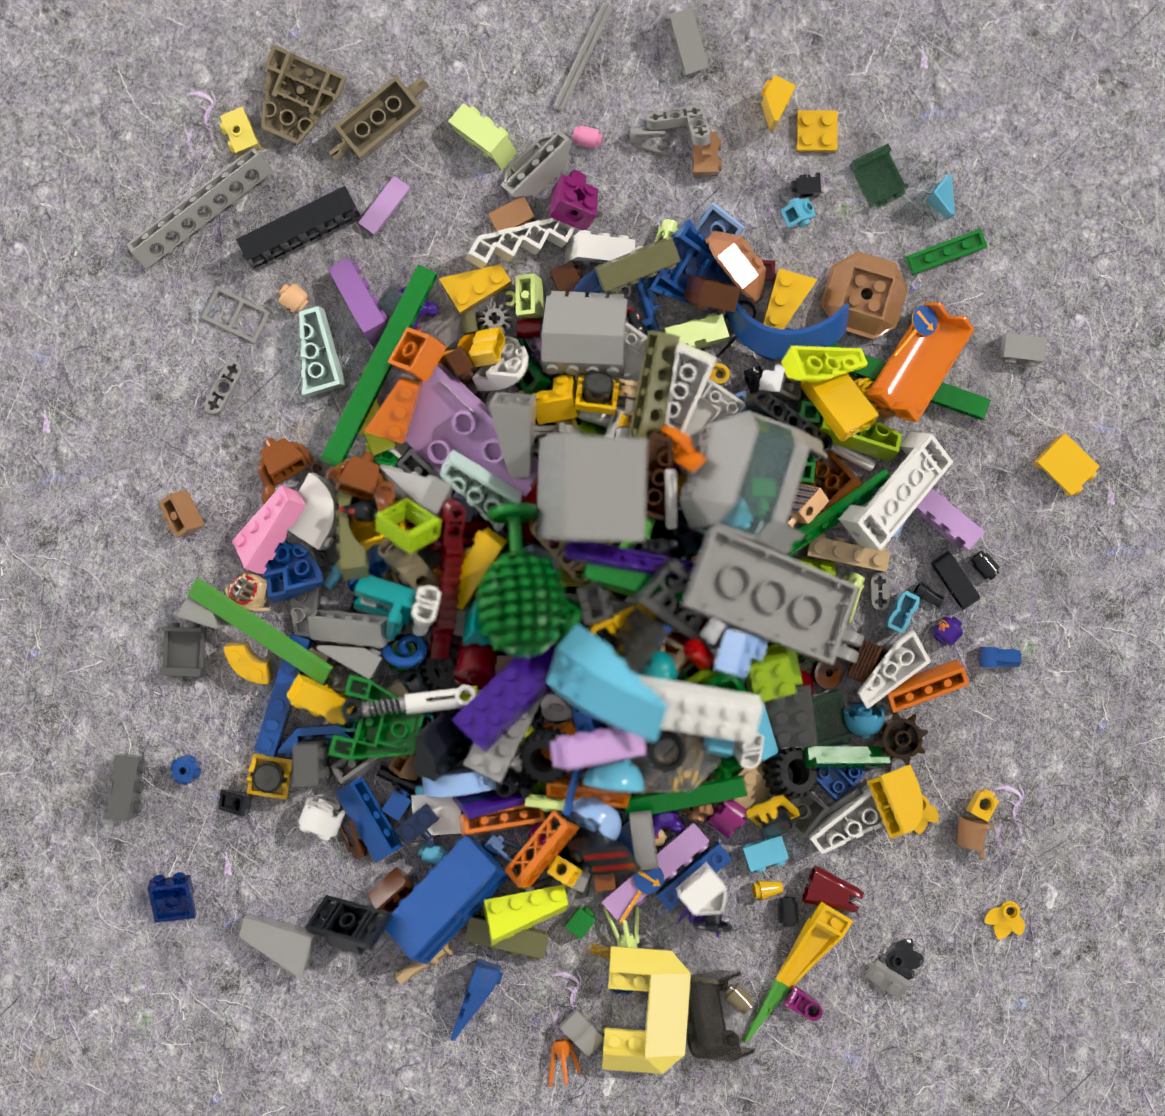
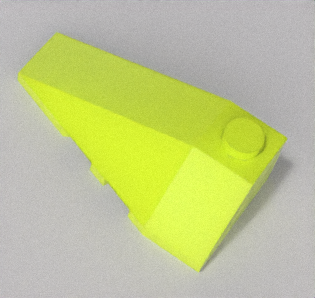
M791 346L781 361L787 378L800 381H823L868 365L862 348Z

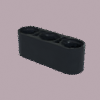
M949 551L931 562L933 569L962 610H965L981 599Z

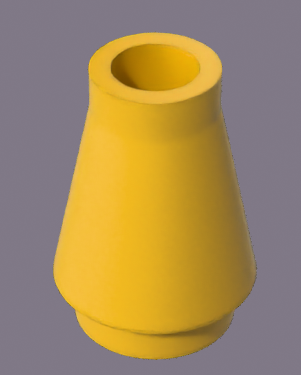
M757 880L756 883H752L754 899L761 901L783 893L782 882Z

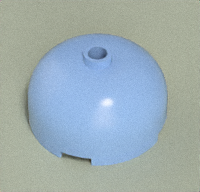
M582 796L580 799L574 800L570 816L564 815L567 822H574L578 827L612 840H616L621 832V819L616 809L601 802L596 797L585 798Z

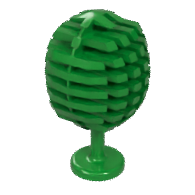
M525 503L506 504L490 509L488 514L492 522L508 524L511 552L499 557L497 561L491 564L485 571L486 574L477 583L476 588L479 589L476 594V600L478 601L477 613L480 614L478 623L483 627L480 630L482 636L485 639L490 636L493 642V650L501 651L503 649L510 656L530 658L546 651V648L555 643L559 632L566 628L568 621L564 618L568 614L565 607L567 602L566 596L563 594L565 584L561 582L563 576L560 571L557 570L554 573V570L549 566L552 564L550 558L538 560L539 557L533 555L534 553L523 551L521 523L535 519L538 516V507Z

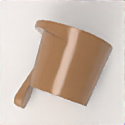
M960 815L956 844L968 849L980 850L978 859L983 860L988 830L993 829L995 825L982 819Z

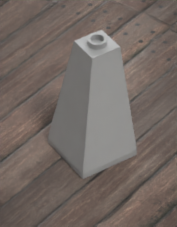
M496 392L489 403V410L509 477H515L518 480L530 478L533 472L536 395Z
M247 914L243 919H240L238 931H240L239 937L298 978H303L309 969L316 934L307 932L305 927Z

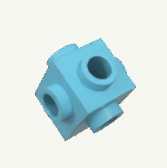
M799 197L788 202V206L780 210L788 228L796 226L803 228L811 223L810 220L816 217L814 207L808 198L801 200Z

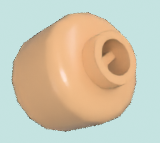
M296 283L290 286L285 284L278 292L281 295L278 302L290 313L295 311L299 313L309 302L306 300L308 294Z

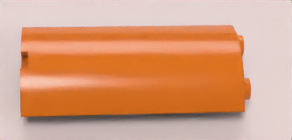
M925 302L923 305L930 307L935 312L938 321L936 330L931 335L926 336L920 335L917 332L898 356L894 357L893 354L914 330L911 324L867 393L869 398L884 410L889 408L896 412L894 416L907 421L918 422L975 330L967 317L950 316L945 307L939 302Z

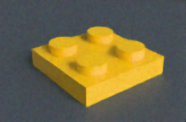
M798 110L796 152H836L838 111Z

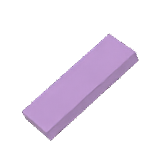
M393 176L358 222L359 225L375 236L411 188L396 176Z

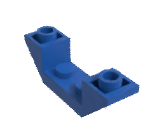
M339 724L298 727L278 749V754H284V757H293V745L301 742V736H303V740L315 739V735H323V738H333V735L338 734V736L354 739V736L349 732L343 731Z

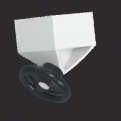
M706 862L675 889L678 896L694 915H705V919H698L692 922L693 928L705 932L727 933L733 930V926L728 922L720 921L726 903L727 889L721 878Z

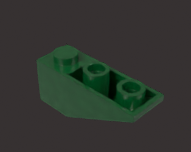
M521 338L518 341L527 350L528 366L518 382L527 394L545 391L552 385V382L547 374L543 373L542 366L525 339Z

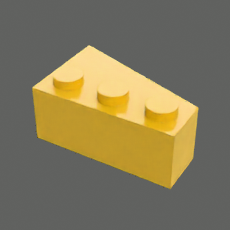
M501 264L439 278L441 285L460 315L470 312L512 286L511 280Z
M779 268L775 275L762 324L777 329H784L818 279Z
M300 674L297 675L286 695L290 699L292 706L298 709L304 707L308 709L310 714L316 717L322 715L325 717V720L332 724L338 722L344 725L346 722L342 715L341 706L343 702L351 698L344 695V690L339 689L337 692L332 690V687L328 684L324 686L314 679ZM354 707L348 708L347 714L350 715Z

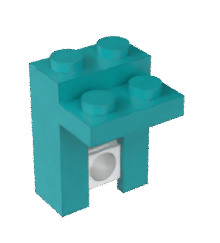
M371 575L367 578H359L355 588V596L358 598L354 602V609L376 616L388 617L386 639L394 641L396 634L400 635L403 625L408 626L410 620H414L412 610L414 604H416L417 590Z

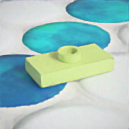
M529 794L525 799V806L538 807L542 811L563 810L566 799Z

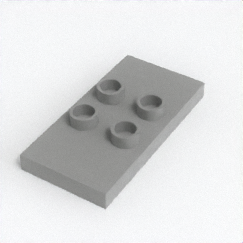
M716 526L708 527L681 606L824 664H834L859 586Z

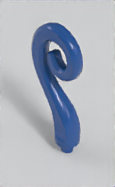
M411 633L399 640L397 648L400 654L408 656L409 650L407 645L413 642L416 643L417 650L412 656H397L392 651L389 642L383 648H379L385 660L391 665L398 668H412L425 659L427 644L421 636Z

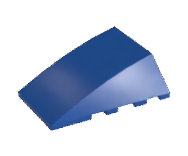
M687 220L670 236L674 241L680 262L676 263V267L665 270L663 268L658 270V274L650 277L648 282V290L688 304L690 301L684 299L683 296L689 275L722 281L736 286L714 258L709 245L705 242V237L694 228V224L690 220ZM709 309V310H708V311H711V312H714V313H717V314H722V313L715 312V310H712V309Z

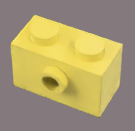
M243 107L220 116L223 122L220 123V127L224 135L228 134L230 141L227 143L232 153L235 152L238 157H241L252 147L256 150L261 149Z

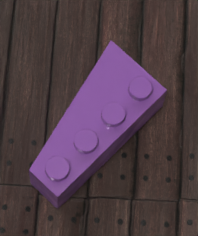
M349 257L328 268V271L372 347H375L387 326L386 321L389 319L384 310L379 311L377 305L380 303L375 294L370 295L368 289L371 287L367 280L360 278L359 274L362 271L356 262L352 263Z

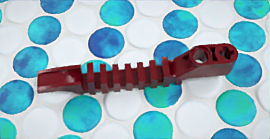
M454 498L445 500L441 511L443 554H440V559L444 562V565L440 564V570L443 572V575L439 576L442 585H438V590L441 592V597L435 616L436 622H432L431 659H449L450 641L455 631L454 627L457 624L458 595H460L459 585H461L462 581L460 575L463 572L461 565L464 563L462 555H464L465 551L462 547L466 510ZM455 526L454 531L448 533L449 528Z

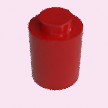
M698 639L689 640L684 645L683 654L699 669H706L713 663L714 654Z

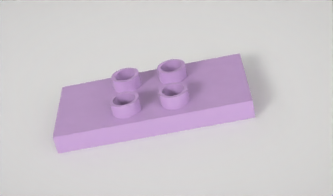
M438 363L427 382L421 381L423 386L406 442L438 473L441 472L442 464L452 450H455L522 491V495L526 496L531 490V483L538 475L539 457L535 454L533 455V472L530 478L518 480L515 477H509L489 408L442 363ZM503 527L500 529L501 533L505 532Z

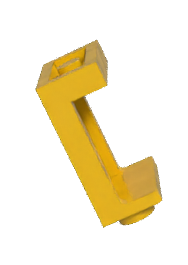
M1066 433L1059 435L1032 463L1037 469L1042 468L1065 491L1064 494L1067 497L1079 494L1084 488L1082 485L1086 481H1091L1098 474L1096 470L1100 467Z

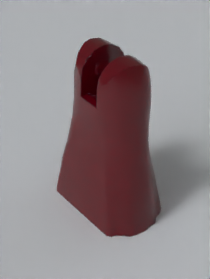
M814 865L808 877L811 885H805L802 902L819 906L822 901L833 909L845 912H858L859 906L848 900L850 895L862 899L864 892L857 886Z

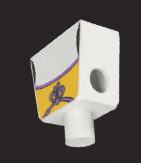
M626 397L625 408L616 407V413L611 415L605 437L628 438L636 398Z

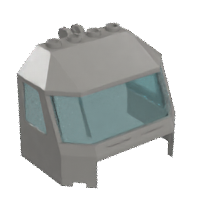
M751 411L725 416L705 425L700 432V440L695 450L704 455L707 460L693 473L683 467L680 468L681 473L688 475L686 483L681 490L680 503L689 527L706 536L708 527L716 526L782 555H787L792 549L790 545L796 539L800 541L805 535L786 525L809 450L824 459H828L827 453L823 452L822 448L824 446L822 442L800 429Z

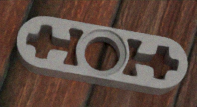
M228 361L224 365L205 400V409L213 415L220 414L224 410L243 375V367L237 361ZM235 365H237L236 369L238 370V373H233L230 377L234 380L232 383L228 379L224 378V376L226 375L227 377H229L231 374L229 368L235 367ZM223 382L229 384V390L226 393L219 391V385ZM217 393L221 397H224L223 400L219 398L217 401L219 408H214L213 410H211V401L215 402L218 398L214 396V394Z

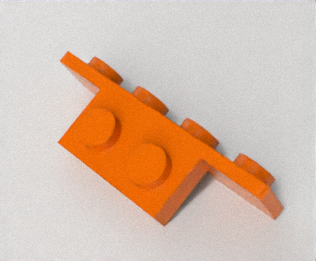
M667 424L660 428L663 436L672 438V454L675 463L693 473L707 460L704 455L693 448L691 445L693 441L685 432L682 434L675 426L672 428Z

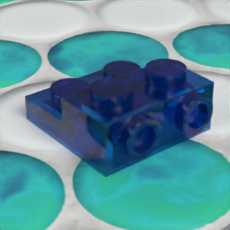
M179 872L174 874L173 877L165 878L164 875H156L150 879L147 889L155 923L196 917L191 875Z

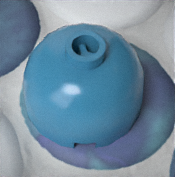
M863 702L850 704V709L844 708L845 725L853 734L859 735L860 738H869L881 730L884 723V708L879 705V708L872 705L867 709Z

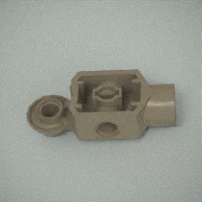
M387 538L382 541L378 548V553L406 587L418 592L420 587L433 586L438 589V585H442L416 552L410 554Z

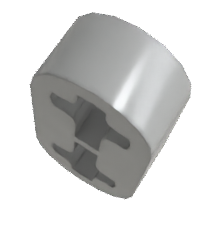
M875 573L869 581L870 604L873 609L881 611L889 606V579L884 573ZM878 576L884 580V583L880 585L881 591H878V584H874V580L878 579ZM878 593H881V599L885 600L881 607L875 604V600L879 598Z

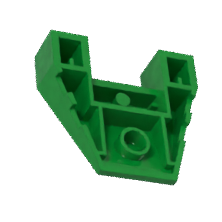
M349 675L344 694L346 696L362 699L364 702L368 701V703L370 701L375 702V700L380 702L381 699L383 701H386V699L392 700V698L394 700L398 699L370 679ZM399 711L398 714L393 712V714L387 713L385 715V713H382L381 716L376 714V716L363 717L364 719L358 722L354 739L333 735L328 755L348 760L414 755L416 737L420 733L424 714L407 715V712L402 713V711Z

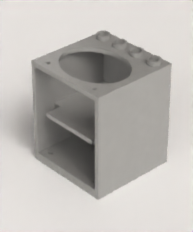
M575 431L546 434V438H539L537 538L644 541L647 439L580 436V432Z

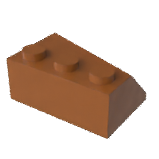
M832 450L825 452L828 459L821 457L820 461L816 460L814 483L809 485L820 487L829 500L816 517L864 484Z

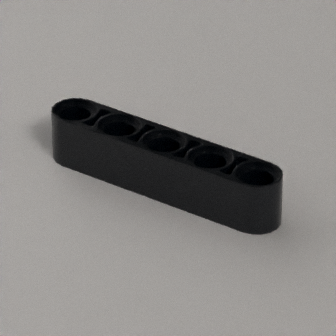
M761 390L745 398V406L749 411L800 429L821 441L824 446L822 448L823 452L831 450L833 442L828 434L767 391ZM809 450L810 454L817 455Z

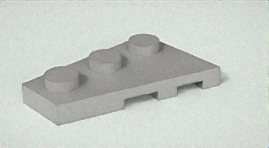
M322 585L305 594L289 599L295 635L310 637L308 617L320 609Z

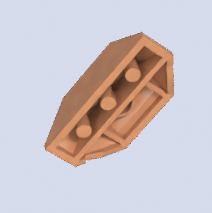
M719 231L712 232L705 239V242L709 245L714 258L733 283L741 288L740 291L755 303L764 294L766 267L763 265V261L760 257L756 256L750 244L742 236Z

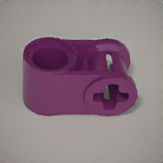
M793 985L792 992L787 1000L783 1001V1004L811 1021L819 1020L823 1014L820 1003L805 991ZM812 1005L818 1007V1011L815 1014L808 1013V1008Z

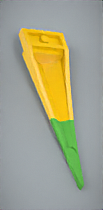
M821 901L811 918L808 917L746 1032L743 1038L744 1043L750 1040L769 1014L792 989V986L796 985L844 937L853 923L852 919Z

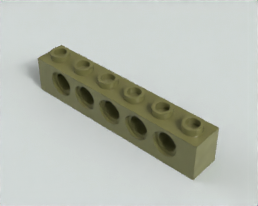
M648 331L628 438L647 439L648 444L651 433L661 435L660 428L663 426L667 410L676 347L680 336L661 331Z

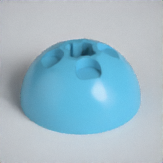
M626 758L593 764L588 768L583 779L584 785L595 788L626 792L644 791V780L640 770L633 762Z

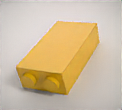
M848 373L823 381H801L800 387L841 442L873 425L879 416Z

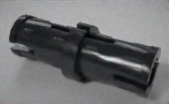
M381 764L376 775L392 782V785L401 786L412 793L418 783V780L400 778L383 764Z

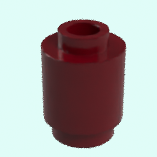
M526 318L517 321V337L524 339L542 338L543 322H541V318Z

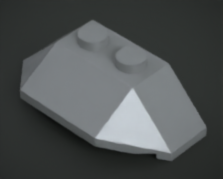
M557 130L553 134L535 140L507 167L504 181L501 183L502 188L513 197L537 195L565 168L572 142L570 138Z

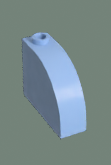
M466 766L450 769L436 781L422 777L424 795L429 797L459 796L496 789L494 780Z

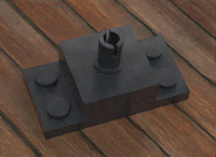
M326 895L305 926V929L309 933L323 936L331 947L362 955L367 949L373 950L393 916L388 911Z

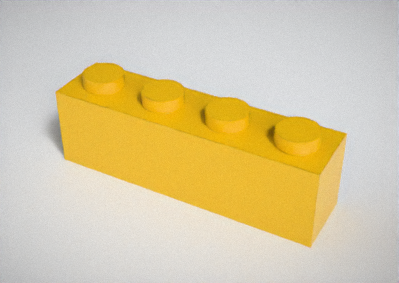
M488 527L483 532L479 531L473 539L475 542L472 548L469 547L463 555L465 560L463 565H461L463 572L460 575L462 581L461 585H459L460 595H458L459 605H457V608L463 610L477 591L478 581L486 574L487 568L496 561L508 542Z

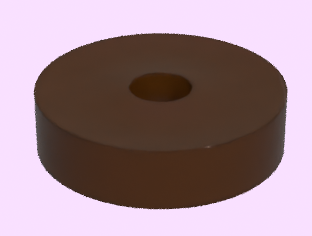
M836 658L834 664H824L816 660L812 666L811 676L817 686L832 689L841 683L844 676V668L842 663ZM829 669V675L826 676V671Z

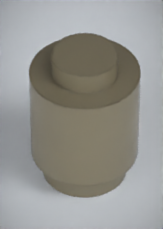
M738 983L735 985L730 984L724 991L726 994L724 999L737 1012L745 1014L754 1004L751 1000L752 997Z

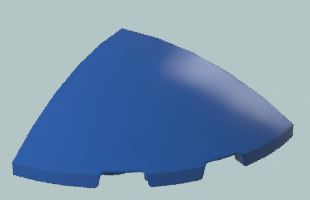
M285 540L283 543H279L274 551L276 553L273 560H268L265 565L267 569L263 576L267 581L268 598L273 603L300 596L324 584L319 564L305 548L298 544L294 545Z

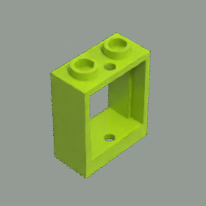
M405 498L376 514V531L411 554L441 537V520L408 498ZM407 519L417 525V527L406 532L396 524Z

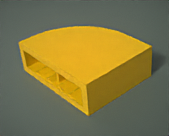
M911 764L867 781L890 839L907 834L918 826L923 813V798Z

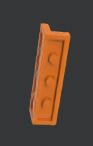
M565 777L560 778L557 782L546 783L547 797L566 799L571 778ZM579 779L574 800L580 799L582 796L585 798L592 796L599 798L601 802L608 806L628 808L631 792L595 788L584 785L583 780Z
M553 810L504 871L519 888H530L577 832L579 827L574 822H567L557 810ZM557 818L561 825L556 831H552V822ZM542 834H547V842L544 846H539V837ZM529 849H534V858L531 861H527V852ZM517 864H521V873L517 877L512 870Z

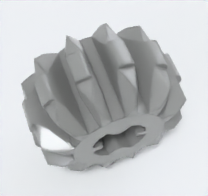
M495 302L492 303V309L485 305L487 312H479L483 318H479L478 322L484 323L480 329L501 327L505 334L503 327L510 329L511 326L506 322L512 321V317L507 316L510 313L509 309L503 311V304H500L497 309ZM492 316H497L500 321L497 320V324H493L490 318L493 319Z

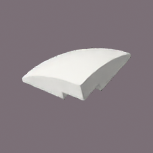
M504 335L505 346L502 350L500 362L482 366L472 377L477 390H500L519 381L528 366V353L525 346H521L517 339Z

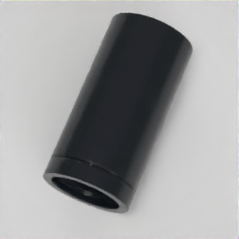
M411 669L402 675L401 683L408 694L431 691L418 670Z

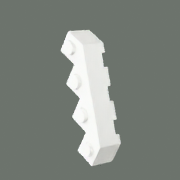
M549 218L526 223L514 228L499 230L490 234L479 235L472 244L465 259L483 269L492 253L509 262L514 257L519 246L534 255L541 250L546 239L562 248L568 242L575 227Z

